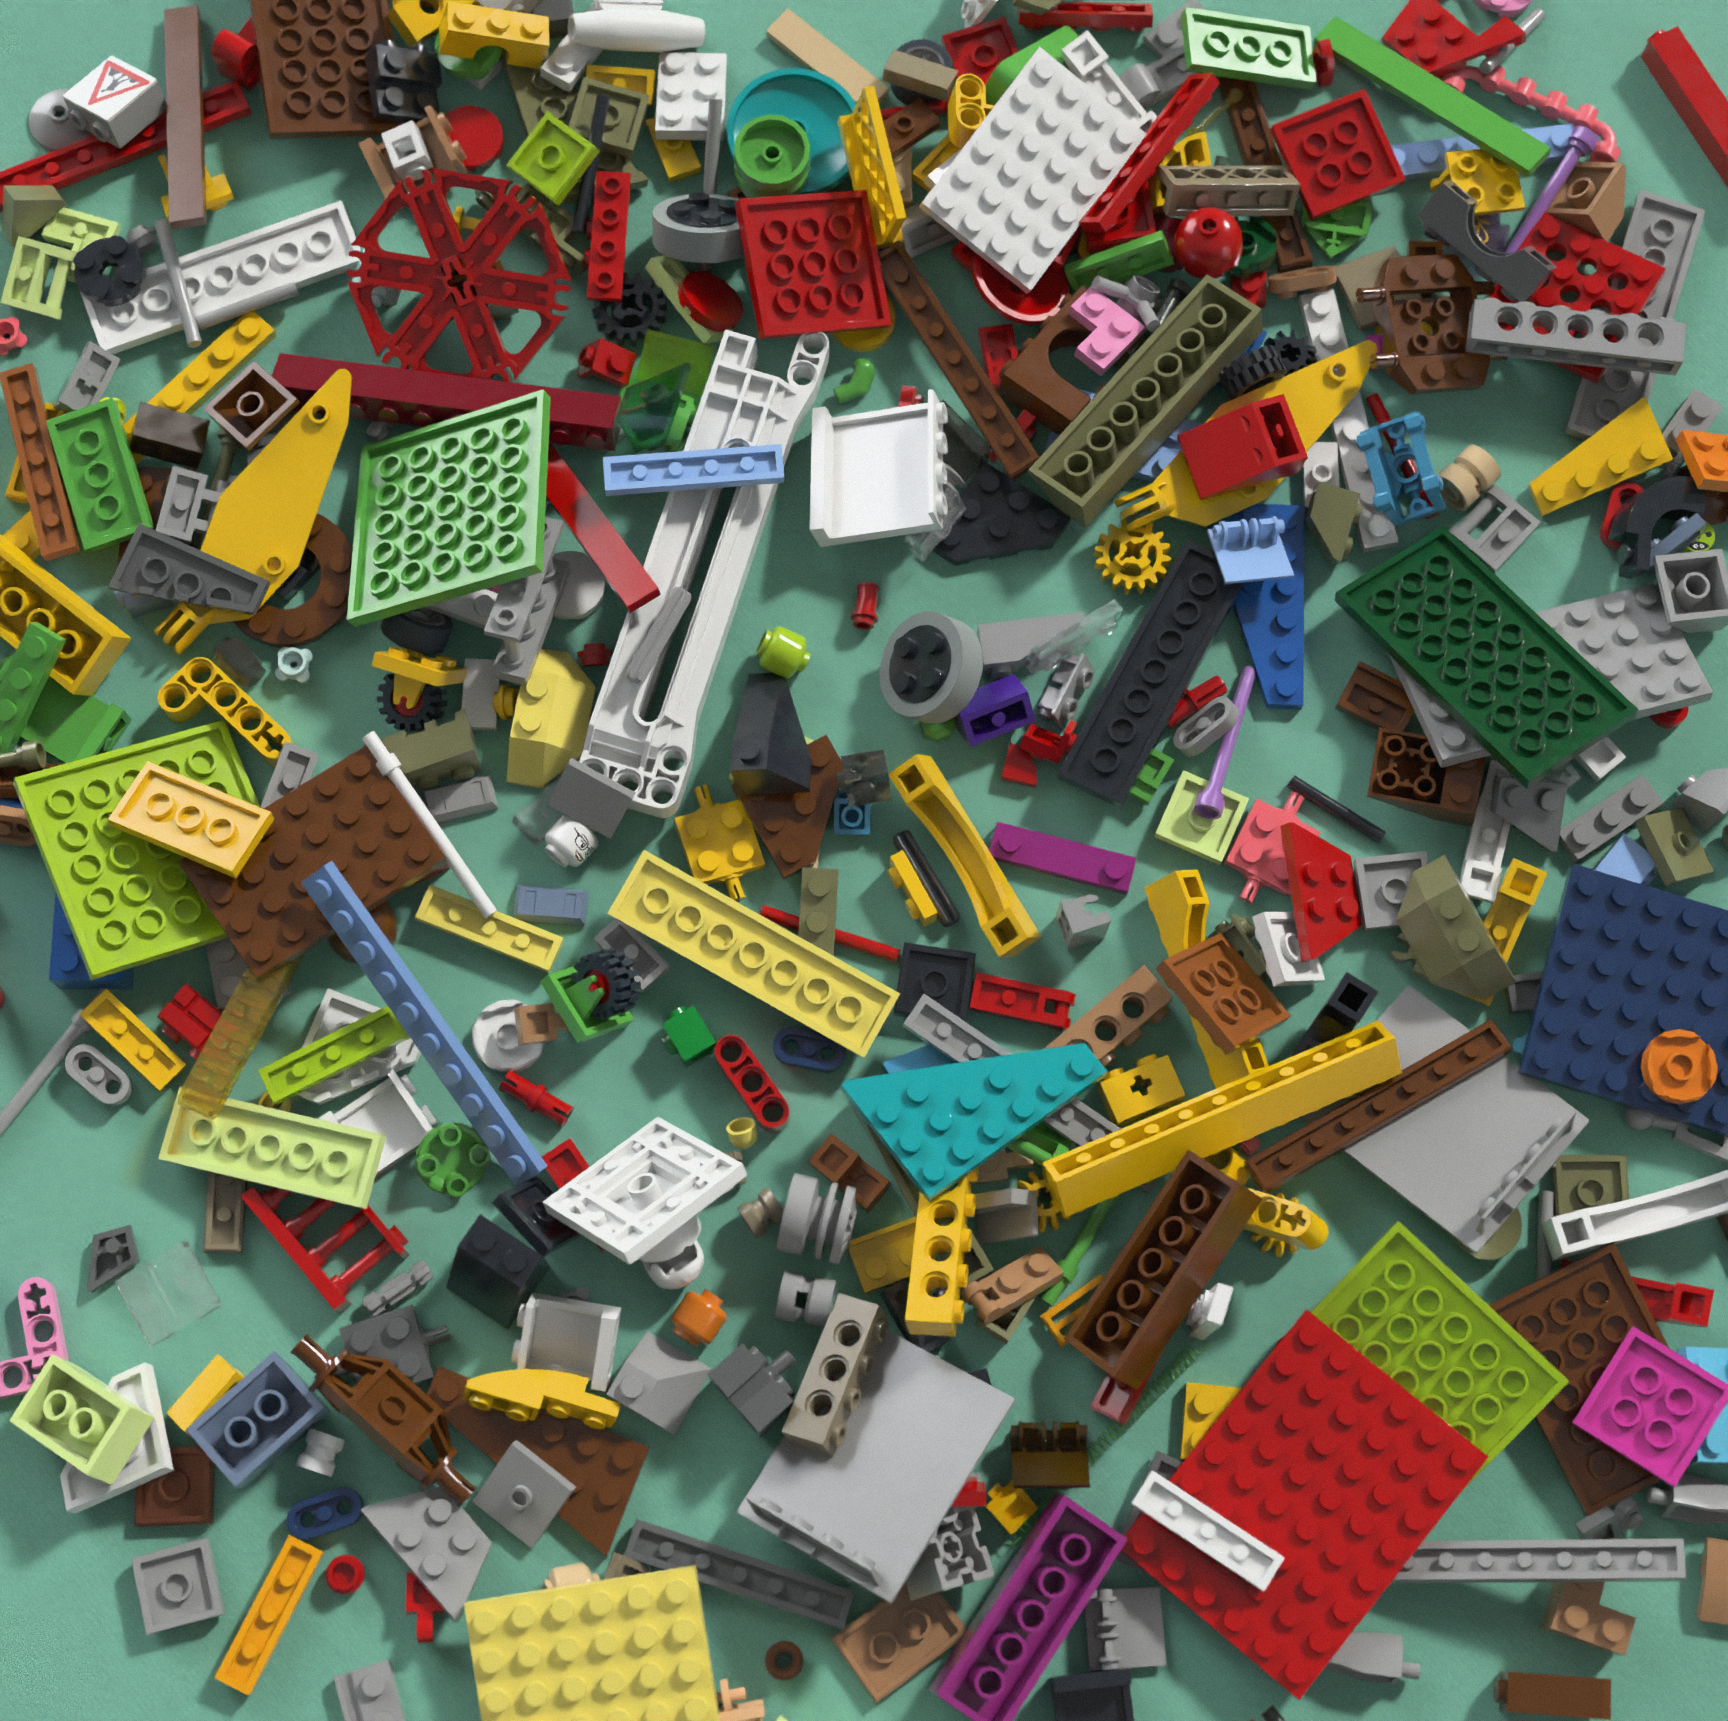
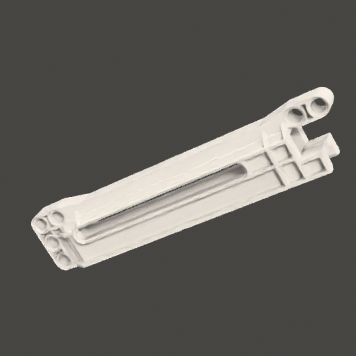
M725 329L683 451L782 444L784 468L794 436L817 398L828 365L829 341L824 332L800 335L788 368L787 382L779 377L756 371L758 361L756 338ZM810 347H817L821 352L809 354L805 350ZM799 378H807L811 382L807 385H799L795 381ZM779 483L737 486L660 714L656 720L645 722L677 626L643 684L639 685L627 679L626 670L675 587H681L689 592L724 487L669 491L643 566L659 588L661 595L632 613L627 612L589 722L584 749L579 760L580 763L601 772L604 776L621 785L627 781L636 783L638 787L634 791L636 793L628 809L658 818H668L674 815L680 806L693 767L698 722ZM670 759H679L684 763L676 771H670L664 767ZM662 791L672 795V799L666 804H658L653 798Z

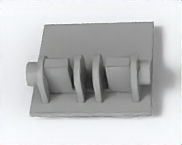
M1160 1587L1095 1590L1085 1606L1089 1670L1166 1666Z

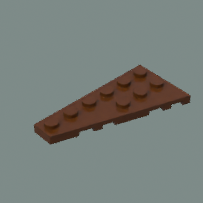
M438 1366L427 1396L444 1410L446 1421L497 1464L510 1445L518 1440L575 1485V1490L557 1515L608 1557L650 1447L604 1429L590 1428L583 1421L570 1416L568 1418L554 1417L547 1413V1409L541 1407L535 1421L530 1419L527 1421H516L507 1417L506 1412L497 1409L480 1410L474 1408L469 1404V1401L462 1399L467 1381L471 1378Z

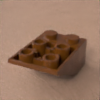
M1379 728L1367 797L1434 820L1472 826L1476 815L1485 757L1441 768L1425 735Z

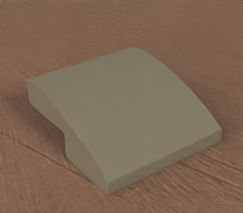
M1395 246L1335 266L1336 285L1346 298L1347 311L1361 331L1379 325L1375 318L1372 302L1358 303L1356 299L1359 297H1356V291L1358 288H1372L1383 263L1390 257H1401ZM1420 294L1393 295L1394 300L1422 298Z

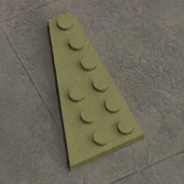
M503 48L500 59L526 138L547 111L569 126L578 97L575 89L572 88L570 92H567L541 78L540 69L507 64L506 50ZM547 50V52H546V55H545V57H544V60H543V62H542V65H543V64L547 61V59L549 58V51H548V50ZM600 150L597 171L631 173L630 191L648 186L647 177L642 171L638 172L631 163L630 157ZM581 177L561 204L577 201ZM595 177V183H594L592 198H595L596 177ZM547 198L549 206L556 205Z

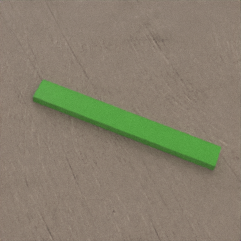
M1337 16L1314 37L1315 46L1319 40L1330 39L1334 58L1529 178L1550 156L1551 147Z

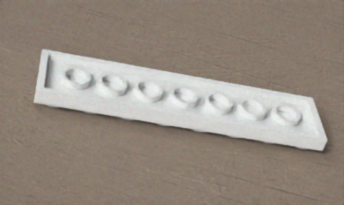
M342 200L179 257L195 319L199 315L293 281L296 288L299 289L347 272V270L357 268L360 259L349 256V251H361L359 246H351L356 236ZM165 263L146 269V278L143 277L140 292L126 304L115 307L105 306L104 303L88 300L80 292L101 348L111 354H116L183 330Z

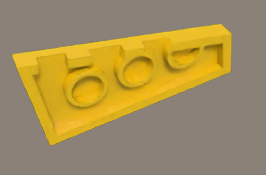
M1644 396L1531 481L1527 486L1541 517L1667 464L1673 460V457Z

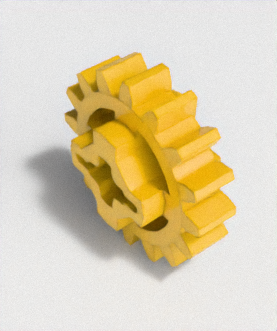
M1121 519L1120 528L1117 529L1114 525L1110 524L1107 529L1108 535L1100 534L1098 543L1101 546H1095L1094 556L1099 559L1095 561L1094 567L1096 570L1104 569L1100 579L1102 582L1111 579L1113 581L1112 590H1116L1121 585L1124 586L1125 595H1129L1131 587H1136L1138 593L1143 594L1145 584L1154 589L1157 586V578H1165L1167 570L1164 567H1168L1171 561V557L1165 554L1169 552L1170 544L1160 543L1164 536L1162 531L1155 534L1151 532L1153 523H1148L1145 528L1139 527L1128 532L1126 525H1128L1127 521ZM1113 545L1116 556H1114V560L1110 561L1109 550ZM1151 552H1154L1155 555L1153 567L1150 566L1151 561L1148 559Z

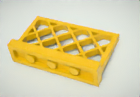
M874 85L863 88L852 114L840 116L837 123L854 191L867 190L877 249H883L898 240L901 243L904 242L901 227L907 217Z

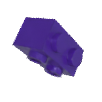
M1014 674L977 688L969 704L954 717L956 728L969 747L1036 722L1028 691Z

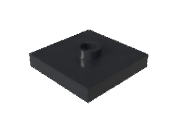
M904 942L897 992L900 995L894 1005L893 1015L908 1017L922 995L925 994L966 1022L976 953Z
M534 1176L499 1194L492 1203L540 1255L545 1257L579 1238L581 1234L547 1213L543 1201L554 1193L538 1176Z

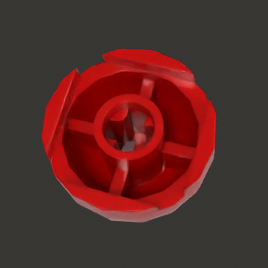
M1215 207L1200 208L1189 213L1180 222L1174 237V257L1176 261H1179L1186 273L1203 279L1207 274L1214 279L1222 277L1224 272L1232 267L1234 269L1238 265L1243 251L1242 231L1236 219L1226 211Z

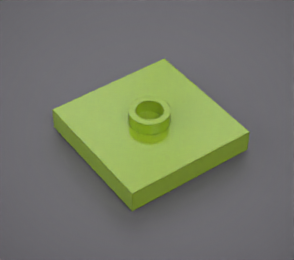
M547 111L507 163L506 167L559 206L599 154L600 150Z

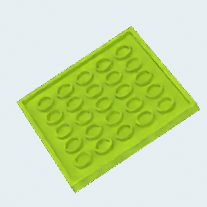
M224 720L14 778V787L91 980L228 938L181 869L178 861L183 859V856L114 828L108 820L147 761L260 807Z

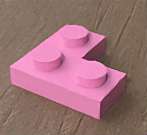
M1092 286L1071 305L1068 313L1092 332L1076 348L1074 356L1100 376L1143 335L1145 330L1143 324L1104 294L1092 289Z

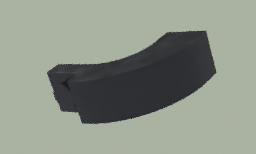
M1676 476L1660 480L1632 495L1619 508L1609 532V541L1621 543L1617 553L1619 577L1633 579L1649 571L1652 531L1659 518L1678 521L1684 516L1691 518L1696 513L1699 516L1704 514L1706 490L1698 489L1693 477Z
M1346 972L1318 1012L1291 1057L1353 1031L1379 991Z

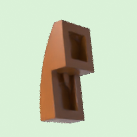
M832 1133L808 1160V1163L830 1183H838V1189L845 1194L847 1186L856 1187V1204L867 1213L872 1210L892 1186L887 1178L863 1161L858 1153Z

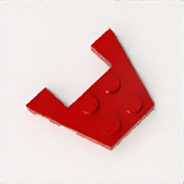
M1409 0L1382 37L1384 46L1436 78L1466 67L1467 61L1482 55L1489 58L1499 54L1498 49L1512 43L1516 47L1526 42V32L1507 16H1504L1477 36L1439 4L1442 0Z

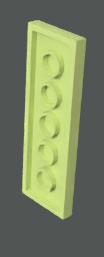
M179 1087L158 1159L366 1209L387 1136Z

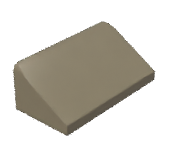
M894 50L884 67L883 81L947 102L958 71Z

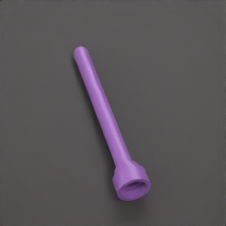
M1583 126L1575 127L1568 138L1569 144L1567 147L1569 151L1504 253L1518 251L1530 230L1549 208L1580 157H1585L1586 154H1590L1593 151L1599 138L1592 130Z
M1251 666L1243 668L1234 696L1233 704L1239 709L1236 725L1222 736L1208 787L1203 789L1196 798L1194 811L1203 818L1219 819L1223 813L1225 800L1221 790L1256 676V671Z

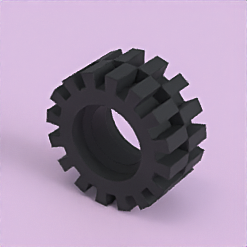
M1269 345L1262 346L1259 350L1256 348L1249 354H1243L1240 359L1230 362L1231 365L1225 366L1223 371L1219 372L1218 378L1229 399L1233 400L1284 377L1287 370L1275 347Z

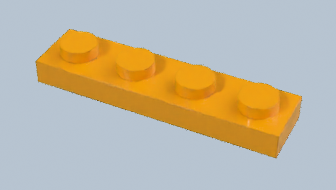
M292 1535L288 1536L215 1675V1679L248 1696L252 1695L325 1552Z

